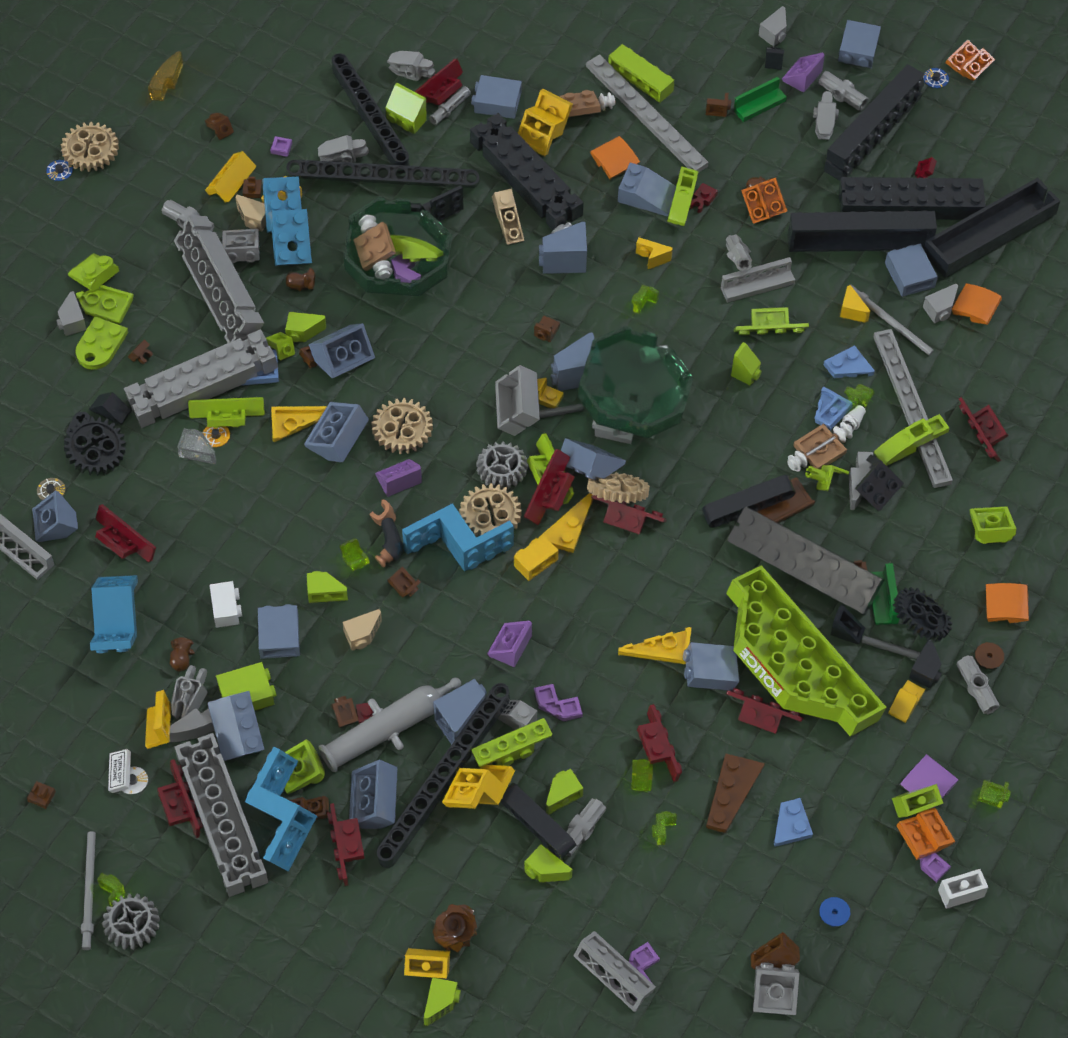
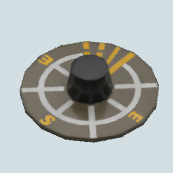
M47 478L38 485L37 495L41 500H44L56 490L63 496L65 485L57 478Z

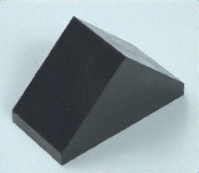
M766 47L765 68L782 70L784 48Z
M113 392L99 395L89 408L90 411L119 425H122L131 413V409Z
M840 605L833 621L830 635L860 644L866 628L843 605Z

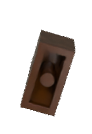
M784 932L751 953V967L754 970L756 966H761V963H772L774 968H782L783 964L795 966L800 961L799 947Z

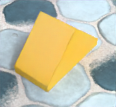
M851 285L847 286L840 317L864 323L868 322L869 308Z

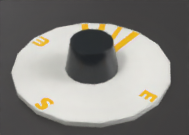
M130 767V789L122 791L127 794H137L143 791L148 783L146 772L139 767Z

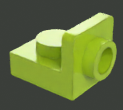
M282 332L266 337L268 346L276 349L279 360L295 354L292 337Z

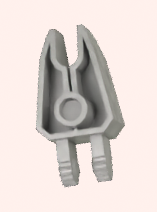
M398 51L392 53L387 61L392 72L411 80L418 81L421 76L431 78L435 75L433 62L424 59L420 52Z
M830 91L823 93L821 102L818 101V107H814L813 118H816L815 133L818 139L823 140L831 138L835 120H838L839 109H836V103H832L833 96Z
M346 135L326 141L318 147V156L320 161L355 163L357 157L368 155L369 150L365 140H352L351 136Z
M190 665L185 677L181 676L176 679L171 702L172 715L175 719L178 720L181 714L184 717L195 708L199 709L208 693L203 685L207 669L201 668L195 680L196 668Z

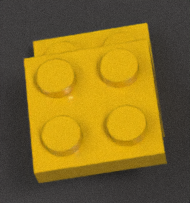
M545 89L540 90L535 106L525 110L518 134L535 152L546 156L552 140L563 134L573 103Z
M485 765L480 769L459 768L442 803L446 807L475 809L478 804L499 805L515 770L511 766Z

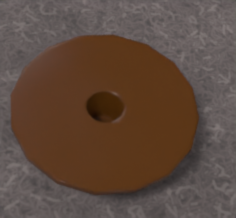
M986 642L977 647L975 658L982 667L994 669L1003 663L1004 652L998 645Z

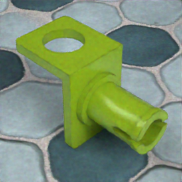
M822 465L821 470L809 466L806 471L812 473L805 472L807 478L818 481L816 489L821 491L829 490L833 472L849 474V471L833 465Z

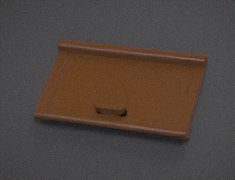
M795 477L791 479L796 491L792 498L757 512L780 523L814 506L815 501L810 498L798 478Z

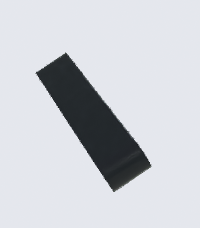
M781 475L708 503L702 508V512L708 526L714 528L739 519L745 506L759 511L792 498L796 491L789 476Z
M512 783L507 787L500 802L559 859H562L577 846L573 838L519 786Z

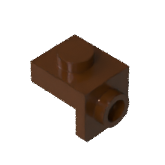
M213 113L208 119L204 120L207 127L213 129L220 140L234 132L229 118L221 113Z
M403 566L387 579L401 597L406 595L412 596L419 589L417 585L421 583L419 579L415 581Z

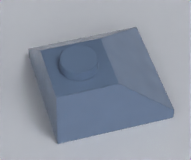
M55 490L32 508L37 542L67 538L78 529L76 512L59 491Z

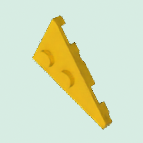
M327 406L271 407L272 441L276 442L316 424Z
M592 494L586 495L542 534L556 548L574 553L593 498H591Z
M688 627L685 628V631L673 634V632H670L664 636L648 638L644 642L635 645L632 643L619 648L618 655L686 664L683 661V652L689 646L692 628Z

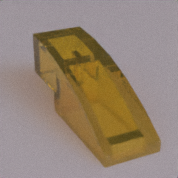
M178 51L173 54L156 71L148 87L150 99L164 101L167 89H175L183 65L182 52Z

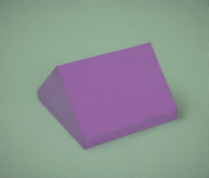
M824 53L800 57L782 78L783 82L805 92L822 72Z
M410 459L375 473L387 497L422 483L421 467Z
M530 621L504 623L487 655L515 667L532 637V623Z

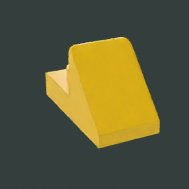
M638 238L636 254L649 258L648 269L671 261L672 247Z
M547 378L537 379L539 404L551 409L557 408L564 397V392L547 386Z
M907 680L904 687L900 688L888 714L906 723L923 696L925 689Z

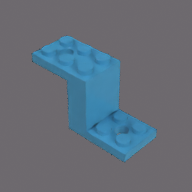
M453 503L402 529L403 549L407 554L417 552L423 546L434 543L441 537L463 571L474 569L479 563L491 560L495 555L502 551L506 552L514 546V526L510 520L476 538Z
M137 575L98 577L91 588L95 632L90 642L91 651L96 650V653H106L108 650L116 649V652H126L132 647L137 637L134 589L138 583Z
M273 747L267 756L262 770L258 773L252 789L249 790L245 802L282 821L275 832L271 844L267 847L263 859L289 872L317 815L280 796L298 760Z

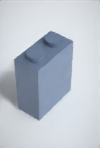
M847 20L838 62L872 68L881 26Z
M481 75L479 82L475 84L476 95L472 96L471 105H474V113L486 115L499 113L502 117L515 119L522 93V81Z
M921 244L909 245L906 248L895 249L887 253L885 265L902 297L935 288L937 275Z
M286 604L278 607L264 606L258 608L260 659L300 656L297 605Z
M691 642L683 652V661L686 663L684 677L687 679L688 687L733 690V687L735 688L739 683L737 654L733 651L734 646Z

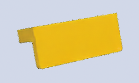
M243 151L233 154L205 191L208 195L217 193L224 202H229L244 183V179H247L256 168V165Z
M164 690L156 692L155 706L147 709L145 739L147 749L170 742L171 703Z

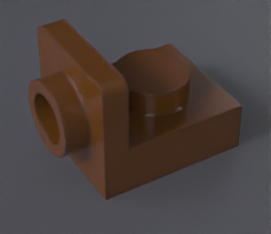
M725 93L724 100L707 98L706 115L726 117L727 110H731V100L728 99L729 93Z
M543 316L539 324L536 323L534 326V336L540 340L551 342L560 327V322Z
M346 696L334 699L335 703L331 704V708L334 710L339 727L359 721L352 698L346 699Z

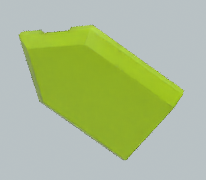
M101 285L93 292L88 290L76 293L85 314L118 324L123 321L134 297L132 293Z

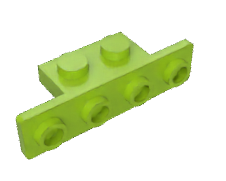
M788 307L751 309L752 326H736L734 333L739 332V335H750V332H757V334L762 335L768 334V331H775L776 334L786 333V330L802 333L804 329L809 327V323L789 324Z
M263 397L188 401L189 417L207 418V427H240L245 425L246 416L265 414Z
M546 433L542 434L536 443L540 455L529 456L527 459L537 485H539L554 453L552 443ZM572 486L569 488L563 504H568L574 495Z
M542 718L473 748L472 754L479 767L495 762L496 765L509 766L514 760L519 758L525 759L531 756L534 752V745L552 737V732L546 720Z

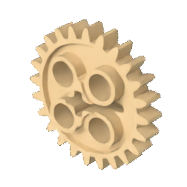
M85 122L83 127L76 125V130L71 128V134L65 133L66 138H62V156H64L65 161H68L69 166H74V169L80 167V170L83 171L84 168H87L88 172H90L91 168L97 171L99 166L104 169L103 164L110 165L109 160L114 161V156L118 155L119 143L115 132H112L111 128L107 129L105 124L100 127L99 122L95 126H93L92 122H90L89 126Z
M403 398L402 402L396 399L394 404L388 401L389 406L382 404V410L377 409V415H373L372 433L374 434L375 441L379 440V446L384 445L385 450L391 447L392 453L396 449L399 450V454L403 450H406L408 454L411 448L416 451L417 445L422 448L423 442L428 443V437H431L433 424L430 412H426L425 406L420 408V402L414 405L413 399L409 403H406L405 398Z
M615 472V474H610L606 478L596 477V480L588 478L587 489L592 495H597V498L603 497L604 500H610L611 502L618 501L622 503V501L629 503V501L636 503V500H646V497L649 495L650 485H648V482H644V480H639V477Z
M490 483L489 488L482 484L481 490L475 487V493L469 490V497L464 496V502L460 503L461 509H459V513L471 531H474L476 537L509 520L513 524L514 529H517L518 523L521 521L522 510L521 503H518V497H513V491L507 493V487L500 490L499 484L496 488H493L492 483ZM486 499L489 500L490 509L493 515L495 526L492 525L490 511L488 510V504L486 502Z

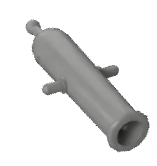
M452 678L448 684L437 689L429 685L418 687L384 709L380 708L374 699H369L368 704L374 712L372 717L327 745H319V752L325 764L332 772H336L337 767L386 740H391L398 750H402L404 745L398 737L399 733L433 715V701L441 698L450 690L459 688L461 686L460 679Z

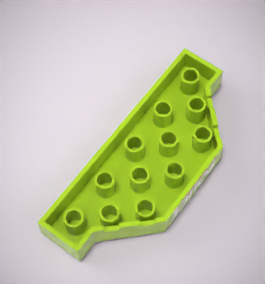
M762 565L732 579L726 594L738 607L733 651L783 709L838 722L850 737L880 720L886 706Z

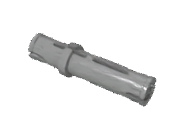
M463 86L445 104H441L438 110L429 116L430 122L433 125H437L442 119L448 117L452 110L471 95L469 88Z

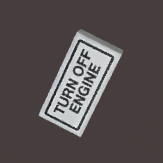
M128 749L110 753L108 791L111 793L130 789L131 752Z

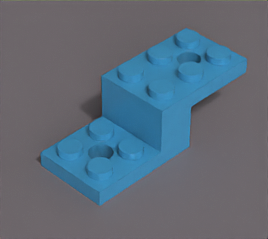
M299 177L263 178L267 233H272L275 266L311 264L307 209H302ZM279 191L286 193V200L282 201L278 198ZM288 242H294L296 244L295 251H290L288 249Z

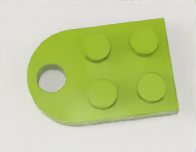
M94 317L76 347V357L80 365L93 370L107 366L127 336L128 328ZM88 357H94V358H95V359H94L93 361H91V362L86 361V359H87Z

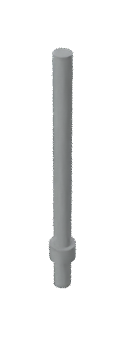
M852 286L868 308L930 356L934 352L931 347L871 301L867 294L860 292Z
M93 831L87 833L84 918L81 924L83 950L91 949V935L94 932L92 907L96 833Z

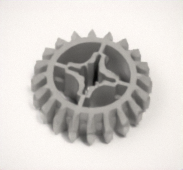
M495 441L494 446L488 444L487 449L483 448L482 454H479L477 473L482 481L485 480L486 485L492 483L493 488L498 484L501 490L503 486L509 489L511 484L516 487L517 481L522 482L523 477L526 475V470L528 469L527 457L524 455L523 450H519L518 445L512 447L511 442L505 445L504 441L498 445ZM493 459L494 462L488 467V463ZM517 464V467L511 471L513 465Z
M128 893L126 899L120 895V901L113 900V907L107 906L108 913L103 915L105 919L102 922L105 928L104 933L109 935V941H114L117 947L122 944V948L126 949L130 945L131 949L134 950L135 945L139 944L142 948V942L150 943L149 936L155 937L156 933L154 930L159 929V924L157 923L160 921V917L157 915L158 909L156 907L153 908L154 903L152 901L148 902L146 896L140 899L138 893L134 898ZM124 912L123 916L116 922L117 917ZM128 916H130L131 920L134 921V922H133L134 927L132 926L131 923H129V918H128ZM147 920L144 928L139 931V927ZM123 932H131L132 934H123Z

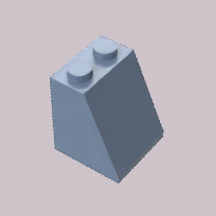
M585 222L577 223L543 237L542 245H539V266L543 267V274L586 273L587 242Z
M593 332L588 333L554 355V363L551 364L552 385H556L557 390L563 391L601 383L602 361Z
M475 679L433 701L434 720L451 745L487 694L484 686L478 684Z

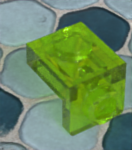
M642 285L638 293L633 295L631 301L633 303V311L640 314L646 300L657 303L659 291L653 287Z
M858 384L855 389L847 386L844 393L853 404H860L866 407L874 394V390Z
M356 538L339 546L344 562L352 571L361 569L370 563L368 556L362 551Z
M633 760L632 790H652L653 764H650L649 760Z
M984 780L978 801L1002 808L1004 801L1008 802L1011 790H1008L1009 783L1005 782L1004 786Z
M665 811L656 814L655 825H652V837L656 838L657 845H665V826L676 825V813Z
M100 874L97 879L99 886L111 893L108 897V902L113 907V900L119 902L120 895L125 897L124 886L114 875Z

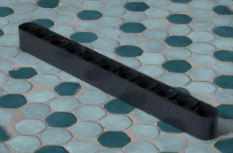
M291 160L286 166L291 177H299V179L458 187L461 185L463 188H475L480 183L478 172L472 169L313 160ZM299 165V171L297 173H292V166ZM316 166V173L310 174L308 172L309 168ZM334 167L335 172L332 175L326 174L327 168ZM351 168L353 172L351 175L345 176L344 170ZM364 169H369L370 175L363 177L361 172ZM381 170L388 171V175L385 178L379 177ZM399 171L406 173L403 179L396 177ZM422 172L423 178L416 180L414 178L415 173ZM439 173L441 178L438 181L432 180V175ZM452 174H457L459 176V179L456 182H452L449 180V177ZM475 175L477 179L475 182L469 183L467 177Z
M497 683L492 687L377 849L378 861L382 867L390 868L396 864L449 789L459 768H463L473 755L472 749L480 745L510 702L509 688L506 684ZM499 693L505 694L504 697H497L496 695ZM487 709H494L492 713L485 712ZM477 724L483 725L480 729L474 728ZM465 740L472 741L469 745L463 744ZM454 756H460V757H461V758H460L459 760H457V761H454V760L451 759V758L454 757ZM442 772H449V773H450V774H449L448 776H446V777L440 776V774H441ZM431 788L438 789L435 793L428 792ZM420 804L427 805L424 809L417 808ZM408 820L415 821L411 826L405 824ZM398 836L403 837V840L400 842L394 841V838ZM385 853L392 854L390 858H382V855Z

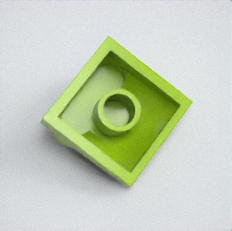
M93 253L75 266L68 273V276L93 292L118 273L119 268L113 263L111 257L99 256Z
M1008 507L970 509V516L975 529V539L980 543H1005L1012 540L1013 536L1016 535V526Z
M306 739L285 752L298 760L285 786L287 794L293 793L310 783L317 784L322 781L325 770L317 751L310 741Z

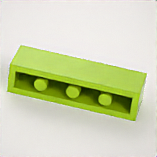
M623 44L609 55L608 63L623 78L659 103L674 91V79L671 76L666 75L658 67L653 66L645 58L640 57Z

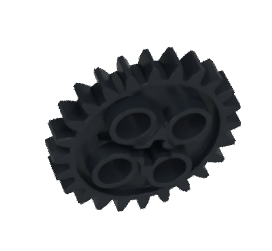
M92 416L88 422L83 418V424L77 421L76 427L71 426V432L66 433L67 438L64 439L65 457L70 458L69 464L75 463V470L81 467V473L89 470V475L95 471L97 476H99V472L102 470L104 474H107V468L113 471L114 465L119 466V460L124 458L123 454L126 452V448H124L126 441L123 440L124 434H120V428L114 429L115 423L108 425V419L101 422V417H99L97 421H94ZM99 432L101 435L95 436L93 433ZM84 442L85 445L80 446L77 443ZM110 446L113 449L106 450L104 447ZM95 456L97 459L91 460L89 457Z
M912 587L909 589L904 588V590L897 594L893 604L896 607L894 612L899 613L896 617L903 620L901 624H906V629H912L913 634L918 633L921 639L925 636L927 641L932 639L935 642L937 639L941 641L942 638H945L952 629L950 626L953 623L950 621L951 617L947 615L949 611L943 609L944 604H939V599L934 600L932 594L928 596L925 590L920 592L919 588L915 590Z

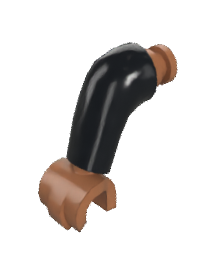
M382 500L381 505L384 512L381 515H376L372 511L370 516L383 529L385 537L384 545H382L383 550L380 552V556H375V559L382 567H385L386 562L390 563L392 560L396 562L401 557L403 543L394 523L396 520L394 510L390 503Z

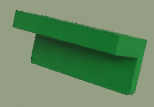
M776 77L735 98L734 112L743 122L786 102L787 97L779 88L780 79Z
M893 563L885 564L883 571L871 572L884 579L872 603L876 625L899 623V618L896 617L899 613L894 612L896 607L893 606L894 599L898 594Z

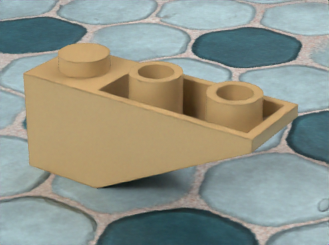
M512 189L494 192L492 200L506 244L524 241Z

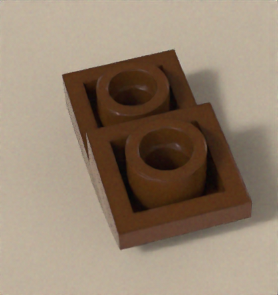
M326 796L306 800L304 797L289 800L317 815L315 820L328 818L329 799Z

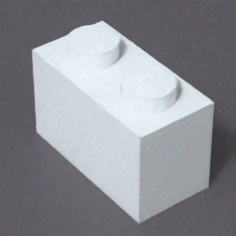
M233 581L210 584L216 628L238 625L239 617L242 616L241 605L236 603V600L240 599L238 588H234Z
M981 869L942 880L938 891L947 909L985 897L988 885Z

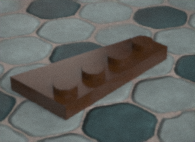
M725 754L706 828L723 833L727 832L742 803H744L749 791L755 784L757 777L762 772L765 763Z

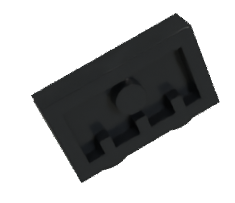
M460 185L422 205V210L433 224L443 221L445 218L457 214L464 209L463 187Z
M870 454L866 461L871 465L869 467L871 470L855 487V490L876 510L880 511L904 483L881 460Z

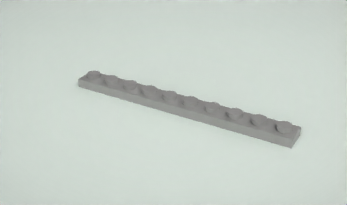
M601 55L586 62V67L687 168L696 170L699 173L708 167L709 162Z
M892 329L875 332L873 338L908 425L910 426L923 418L928 420ZM936 438L919 446L918 450L933 487L937 488L952 484L953 479Z

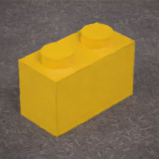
M542 535L540 538L533 539L525 549H520L514 555V567L530 581L558 560L559 550Z
M408 948L405 954L404 975L447 978L450 951Z

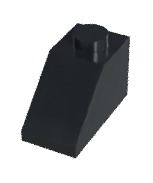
M931 639L925 644L909 676L910 679L930 689L933 683H938L942 676L940 672L942 664Z

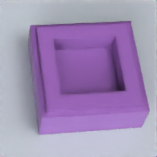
M275 136L271 147V154L288 157L292 146V139Z

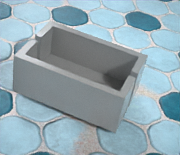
M519 365L510 371L509 375L506 374L495 381L498 429L515 436L525 430L526 426L529 427L540 420L536 372Z

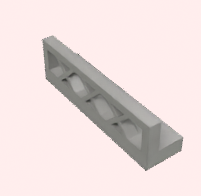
M791 258L752 267L748 271H738L723 275L721 290L727 303L795 284V278L791 272Z
M0 514V531L2 532L0 550L35 579L39 580L54 566L52 555ZM14 541L16 543V548L7 549L5 547V542ZM27 552L29 559H19V553ZM41 563L44 567L35 572L32 569V564Z
M595 931L581 940L574 957L630 1009L636 1012L644 999L654 992L656 986ZM583 950L589 954L590 959H587L582 954ZM598 965H601L604 968L605 973H602L599 970ZM614 979H616L620 983L621 987H618L614 983ZM629 993L637 998L636 1003L630 998Z

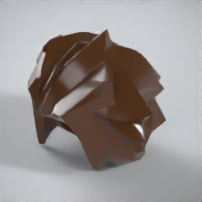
M450 904L447 910L442 912L435 920L433 929L434 940L447 951L452 949L459 952L462 946L470 947V938L477 935L475 929L477 924L475 915H473L474 910L467 905Z

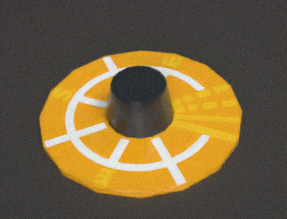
M226 426L220 428L206 427L202 432V439L210 447H220L228 442L230 432Z

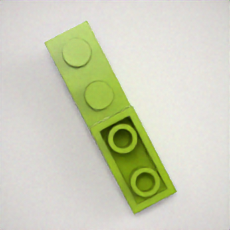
M681 166L667 222L685 226L698 171Z
M390 235L396 252L394 255L402 254L403 259H409L410 262L420 261V258H426V261H436L438 257L443 256V251L423 240L408 236Z
M940 414L928 420L923 418L888 439L874 451V454L888 466L916 452L917 447L948 433L949 426Z

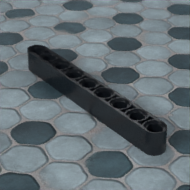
M335 54L332 57L333 74L391 165L409 166L407 150L352 64L344 54Z

